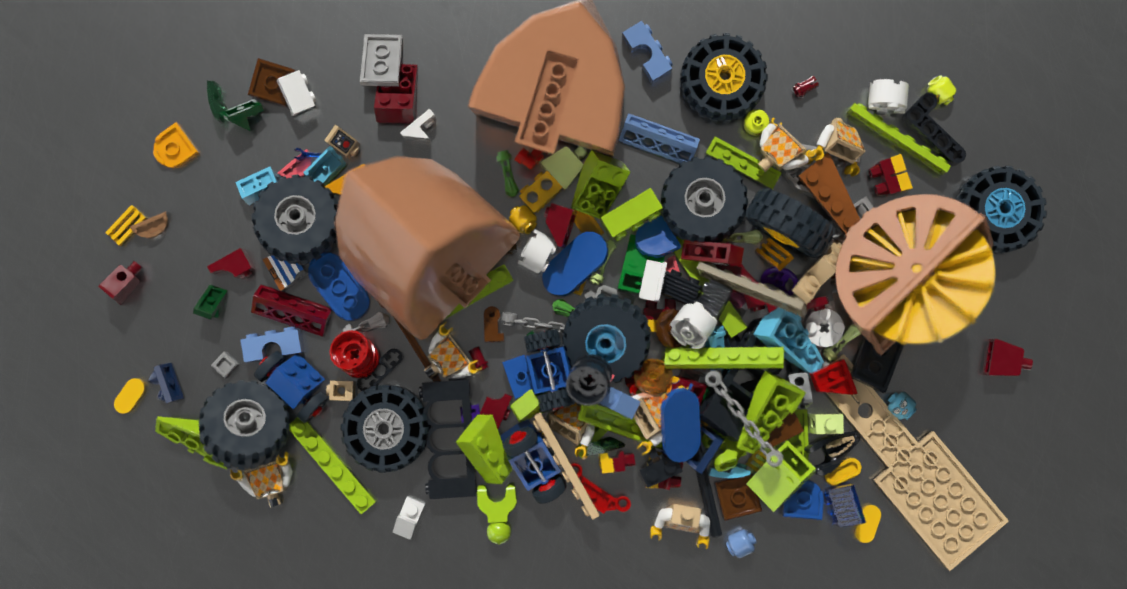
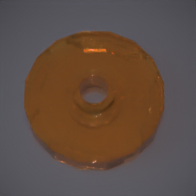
M647 359L643 362V366L639 371H634V382L637 388L644 393L660 394L670 388L673 382L672 369H665L664 361Z

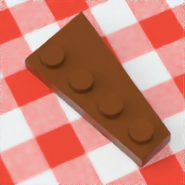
M826 153L822 159L817 160L797 176L844 235L847 234L848 229L852 225H856L861 220L830 153Z

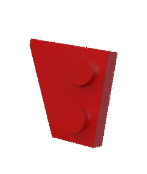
M840 359L810 373L816 392L858 394L845 359Z

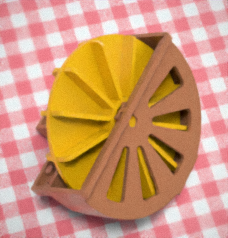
M938 195L905 196L884 203L877 208L873 207L870 211L865 212L861 220L856 225H852L848 229L847 234H845L846 239L841 247L836 264V285L841 302L856 328L872 343L875 350L881 356L896 341L903 345L907 343L925 344L936 341L942 343L943 339L959 333L970 324L973 325L976 322L975 319L987 305L991 294H993L995 281V264L990 250L994 243L987 219L982 214H978L957 200Z

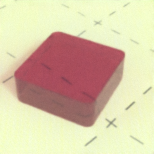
M741 292L732 294L729 299L737 309H740L746 303L744 294Z

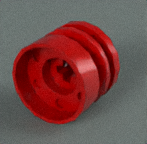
M348 330L340 333L335 337L330 347L332 362L352 378L367 377L378 366L380 358L378 349L358 331Z

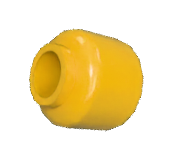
M515 206L510 211L509 222L514 225L519 233L528 234L537 226V216L528 206Z

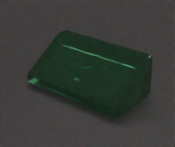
M612 437L593 441L588 445L586 456L623 448L625 444Z

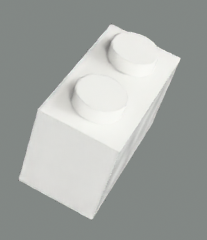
M300 70L277 79V83L292 116L314 108L316 98L312 91H308L306 86L308 80L305 74L300 73Z

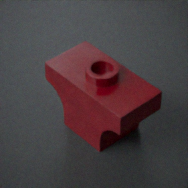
M506 393L500 399H493L487 396L480 415H493L499 430L502 421H507L511 410L508 407L513 396Z

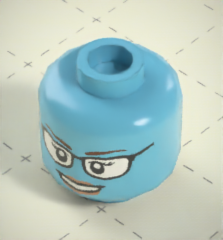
M905 391L899 394L894 392L888 398L890 402L888 410L899 420L904 418L908 420L917 410L915 408L916 401Z

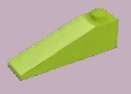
M765 371L755 388L746 418L754 422L760 431V437L766 442L776 426L780 427L783 424L782 420L798 408L806 392L785 379ZM752 425L748 427L752 434L757 432ZM743 426L737 448L754 454L761 444L756 438H752Z
M159 416L156 418L155 432L175 444L182 443L188 447L187 451L192 454L195 451L204 456L203 460L207 463L227 470L224 463H217L212 459V454L209 455L204 450V444L200 441L199 420Z

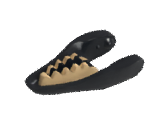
M856 431L844 432V434H835L821 438L806 446L804 449L806 453L811 454L823 447L825 452V461L815 467V474L826 475L835 470L845 456L858 444L861 435Z

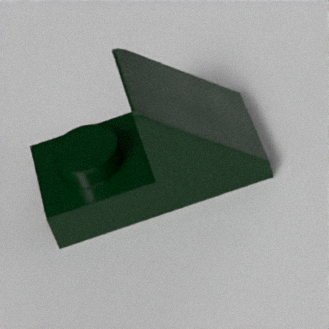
M252 99L220 112V116L250 131L247 117H255L264 110L260 102Z
M209 285L193 308V314L210 320L213 317L218 318L228 290Z

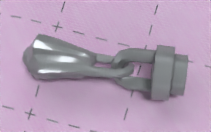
M378 312L373 317L362 321L356 328H353L351 324L346 325V328H343V332L348 330L366 332L375 328H385L389 323V317L385 313ZM369 323V327L365 328V326H362L364 324Z

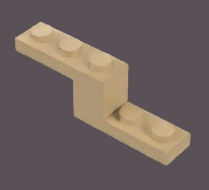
M835 239L825 253L804 273L792 291L805 304L812 300L819 288L836 272L838 255L843 242Z

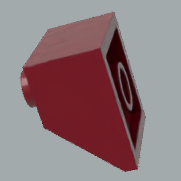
M551 203L550 207H546L544 213L545 222L557 245L565 248L568 244L577 212Z

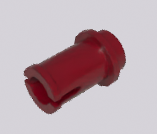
M811 76L801 83L797 82L793 87L795 95L803 97L805 93L817 88L819 84L814 82L817 79Z
M479 346L468 351L473 361L478 360L475 363L476 369L482 367V370L488 368L487 364L489 362L485 361Z

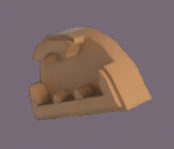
M166 211L134 224L130 228L140 237H156L164 231L167 225Z

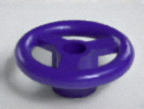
M771 267L763 272L761 283L768 286L767 283L774 284L789 297L795 294L792 290L799 281L791 270L784 267L779 271L776 267ZM771 273H774L773 278H772V277H768V275H770ZM789 278H791L793 287L787 291L785 286Z

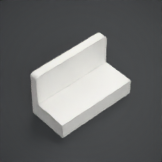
M646 261L639 293L640 299L654 302L659 301L667 266L666 262Z

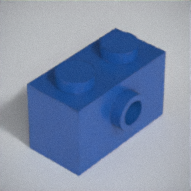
M525 355L502 362L515 399L523 396L528 390L532 389L534 392Z

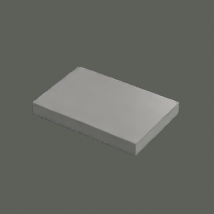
M364 35L360 74L361 86H399L403 44L402 35Z

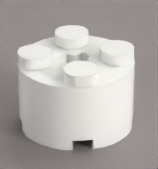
M891 79L874 80L873 83L870 82L869 109L876 110L878 114H887L888 111L900 114L906 113L909 84L904 81L896 84Z
M534 229L532 233L535 236L529 237L520 255L523 257V260H518V264L539 274L540 271L545 272L549 264L547 258L549 254H554L558 245L555 243V239Z
M701 303L686 304L670 323V326H672L671 334L680 344L684 346L689 344L692 345V349H699L703 347L715 330L717 320L704 309Z
M831 309L812 311L804 318L802 323L803 328H806L809 332L808 337L811 343L819 348L835 345L842 338L845 329L841 317ZM820 325H825L826 331L820 332Z

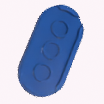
M584 232L578 235L549 262L545 272H543L542 281L546 290L557 296H566L573 293L606 262L609 250L606 240L595 232Z
M322 253V258L318 260L313 258L308 268L309 279L333 312L339 318L346 321H355L362 318L369 309V295L354 279L341 257L334 253Z
M677 388L672 390L661 404L662 446L664 453L672 461L684 462L691 459L700 447L699 400L693 392L685 388Z

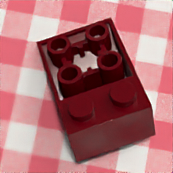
M401 64L399 86H377L374 104L376 122L412 123L415 121L418 65Z

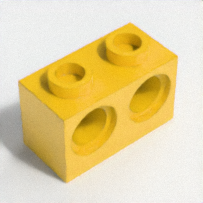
M548 171L545 173L540 172L534 178L535 182L529 186L527 184L520 190V200L535 215L563 190V187ZM544 181H550L552 187L545 190L541 187V184ZM531 193H535L538 196V200L534 203L527 200L528 195Z

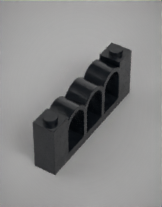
M762 318L753 319L737 347H753L754 344L759 347H768L754 335ZM724 368L720 373L722 375V382L727 389L729 388L744 400L745 412L743 415L746 417L753 394L733 381L740 368ZM745 368L756 376L758 382L765 372L761 368ZM771 368L768 372L778 375L783 368ZM721 384L716 386L720 392L722 389L724 390ZM712 387L699 408L700 419L731 442H738L744 422L740 417H736L719 403L723 396H720Z
M470 379L423 382L422 386H419V397L423 398V402H428L425 406L424 414L427 416L426 421L432 426L426 435V444L428 449L434 453L428 462L427 469L432 478H429L428 483H425L426 495L429 494V499L477 496L476 469L467 457V475L444 477L434 471L433 464L437 457L464 453L461 449H438L433 445L431 439L436 429L464 427L465 431L472 422ZM462 400L463 422L438 423L431 418L430 407L434 402Z

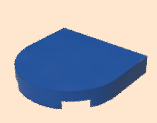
M662 216L651 222L644 223L636 232L635 244L643 255L646 254L654 258H660L681 247Z
M807 480L783 503L782 516L822 520L824 496L820 487L815 482Z

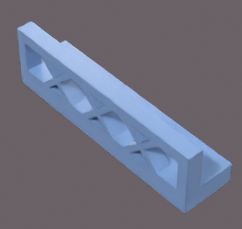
M629 113L619 138L620 142L678 163L691 161L700 140L699 138ZM626 130L634 132L636 138L624 137ZM648 137L653 140L654 144L649 146L644 143L643 139ZM661 145H670L672 150L669 152L663 151ZM684 150L691 154L689 159L681 157L678 152Z

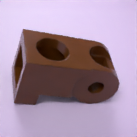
M490 306L484 311L485 343L505 342L504 333H499L501 313L494 306Z

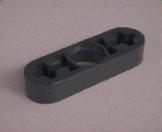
M390 349L379 359L378 365H383L386 372L384 375L378 376L374 370L372 375L378 381L375 382V379L369 382L370 387L377 386L402 363L404 356L399 349ZM391 353H398L399 355L397 358L399 360L397 362L392 361L390 363L392 368L390 369L389 366L385 362H383V360L386 359V361H389L391 359ZM371 375L358 378L357 387L359 390L365 391L369 389L368 387H362V380H368L372 377Z

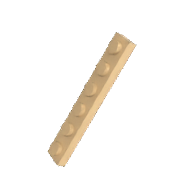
M541 412L534 416L536 419L533 421L538 432L543 431L545 435L542 438L548 449L552 447L555 452L552 456L556 464L563 466L565 471L562 474L567 483L572 482L574 486L572 492L576 499L581 498L584 503L582 509L585 515L595 519L600 516L543 414Z

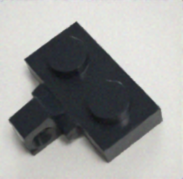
M652 447L648 452L651 458L647 461L648 466L639 469L647 488L683 472L679 462L672 461L668 456L664 457L663 454L658 455L655 447Z

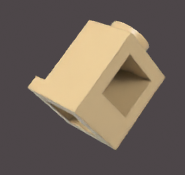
M330 381V385H327L326 388L329 400L351 401L356 397V381ZM340 387L345 389L344 394L339 393Z

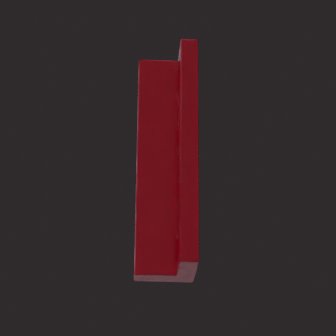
M260 284L253 295L251 313L323 337L327 321L332 314V309ZM257 304H263L267 309L257 308ZM278 309L282 311L285 315H278L275 310ZM293 316L300 317L303 322L296 321ZM312 322L321 324V329L314 327Z

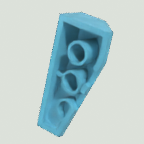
M778 307L761 319L754 335L768 347H784V358L802 371L807 372L808 375L821 369L824 361L816 345L811 343L808 337V330L803 328L800 322L802 320L801 317Z

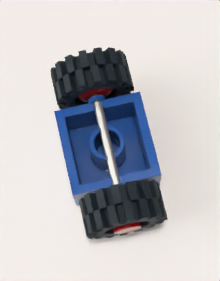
M558 329L525 336L524 341L527 353L541 351L540 353L526 356L534 393L551 392L537 396L541 412L574 405L575 401L569 396L567 389L558 391L559 389L566 388V381L572 368L569 363L570 358L567 357L565 352L567 347L549 350V348L562 345Z

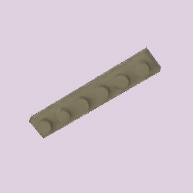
M700 262L697 266V270L703 278L713 279L733 290L801 317H805L808 311L804 301L798 297L792 298L783 291L771 290L763 283H753L745 276L738 277L727 269H724V271L720 270L711 263L705 264Z

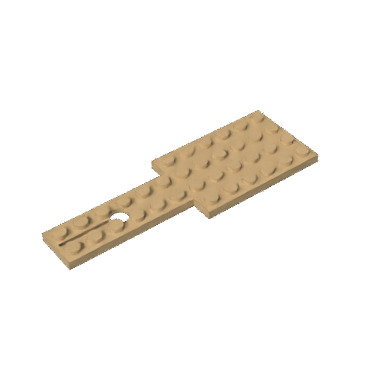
M844 354L832 362L845 359L850 373L854 366ZM854 379L853 382L858 394L851 396L848 394L826 393L887 466L873 481L947 570L951 571L1009 522L934 431L929 432L917 442L900 420L888 410V406L875 390ZM863 403H868L872 407V414L868 418H862L858 414V408Z

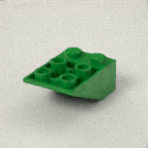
M630 234L617 290L639 295L646 261L651 260L663 263L665 256L654 258L646 254L643 255L636 247V235Z

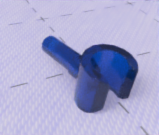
M301 148L294 149V151H301L302 153L300 157H294L299 161L309 157L318 158L322 154L305 152Z

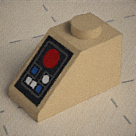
M337 125L333 127L324 140L329 146L349 160L351 157H355L360 150V143Z

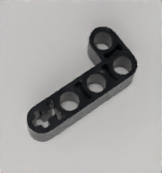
M925 93L903 114V122L938 156L948 161L947 164L955 166L964 161L966 151L928 115L936 107L937 97L933 93ZM923 99L929 100L930 107H926L923 104ZM910 112L917 115L916 121L910 118ZM924 125L930 127V134H927L924 131ZM938 139L944 141V147L938 145Z

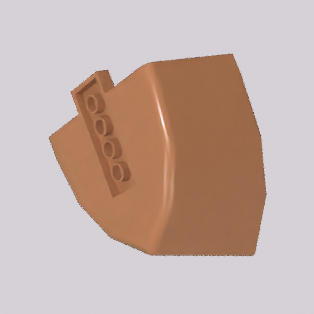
M576 0L532 15L497 44L473 88L468 104L470 110L476 116L480 117L481 115L519 127L515 143L554 155L558 140H562L610 155L613 158L619 141L625 84L617 46L593 1Z
M394 157L349 170L345 175L335 220L339 256L354 279L404 328L419 340L426 339L459 303L464 308L471 303L491 281L486 274L520 238V233L514 225L453 171L431 159Z

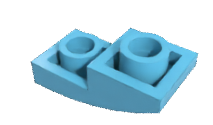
M738 463L735 468L729 469L728 472H718L715 467H709L708 475L717 478H739L750 475L751 471L746 469L747 465Z

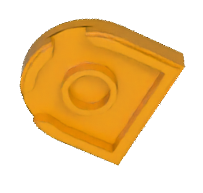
M177 122L161 132L155 139L154 157L160 164L166 167H181L200 154Z

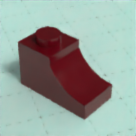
M239 248L207 266L212 274L231 272L234 277L242 279L251 276L252 271L256 270L246 250L243 248Z

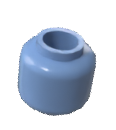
M742 529L729 535L726 545L732 556L742 558L754 552V544L757 541L752 532L748 533Z

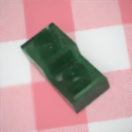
M207 81V96L212 114L217 121L224 123V118L220 116V112L227 110V106L221 100H218V98H221V87L215 81Z

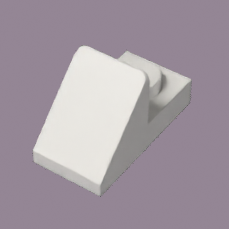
M428 109L402 130L400 134L404 139L430 142L429 137L422 129L424 127L427 129L434 124V119H436L434 113Z
M407 496L400 515L397 517L393 533L411 540L425 503Z

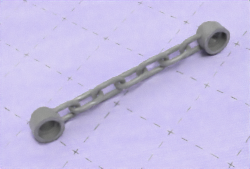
M502 312L501 320H503L504 325L514 326L515 322L521 323L526 328L537 329L545 327L548 330H553L550 329L553 328V325L562 326L559 327V333L564 332L565 325L563 323L552 321L545 324L540 323L538 319L529 317L521 320L517 319L518 314ZM526 320L536 321L534 323L535 326L526 325L528 323Z
M715 370L707 373L705 377L707 385L713 387L720 396H724L728 401V408L736 417L742 419L748 434L752 438H756L761 444L760 449L767 457V463L772 467L779 466L783 462V454L779 450H774L770 443L764 442L754 422L747 420L743 415L744 410L735 399H731L727 394V388L722 382V375ZM710 376L716 377L715 383L710 381ZM719 384H721V386L724 388V390L722 389L721 392L716 387ZM734 403L740 409V411L738 410L737 413L731 407V405L733 406ZM752 425L757 432L752 434L748 427ZM767 446L771 449L769 453L764 450ZM771 456H776L778 461L773 462Z

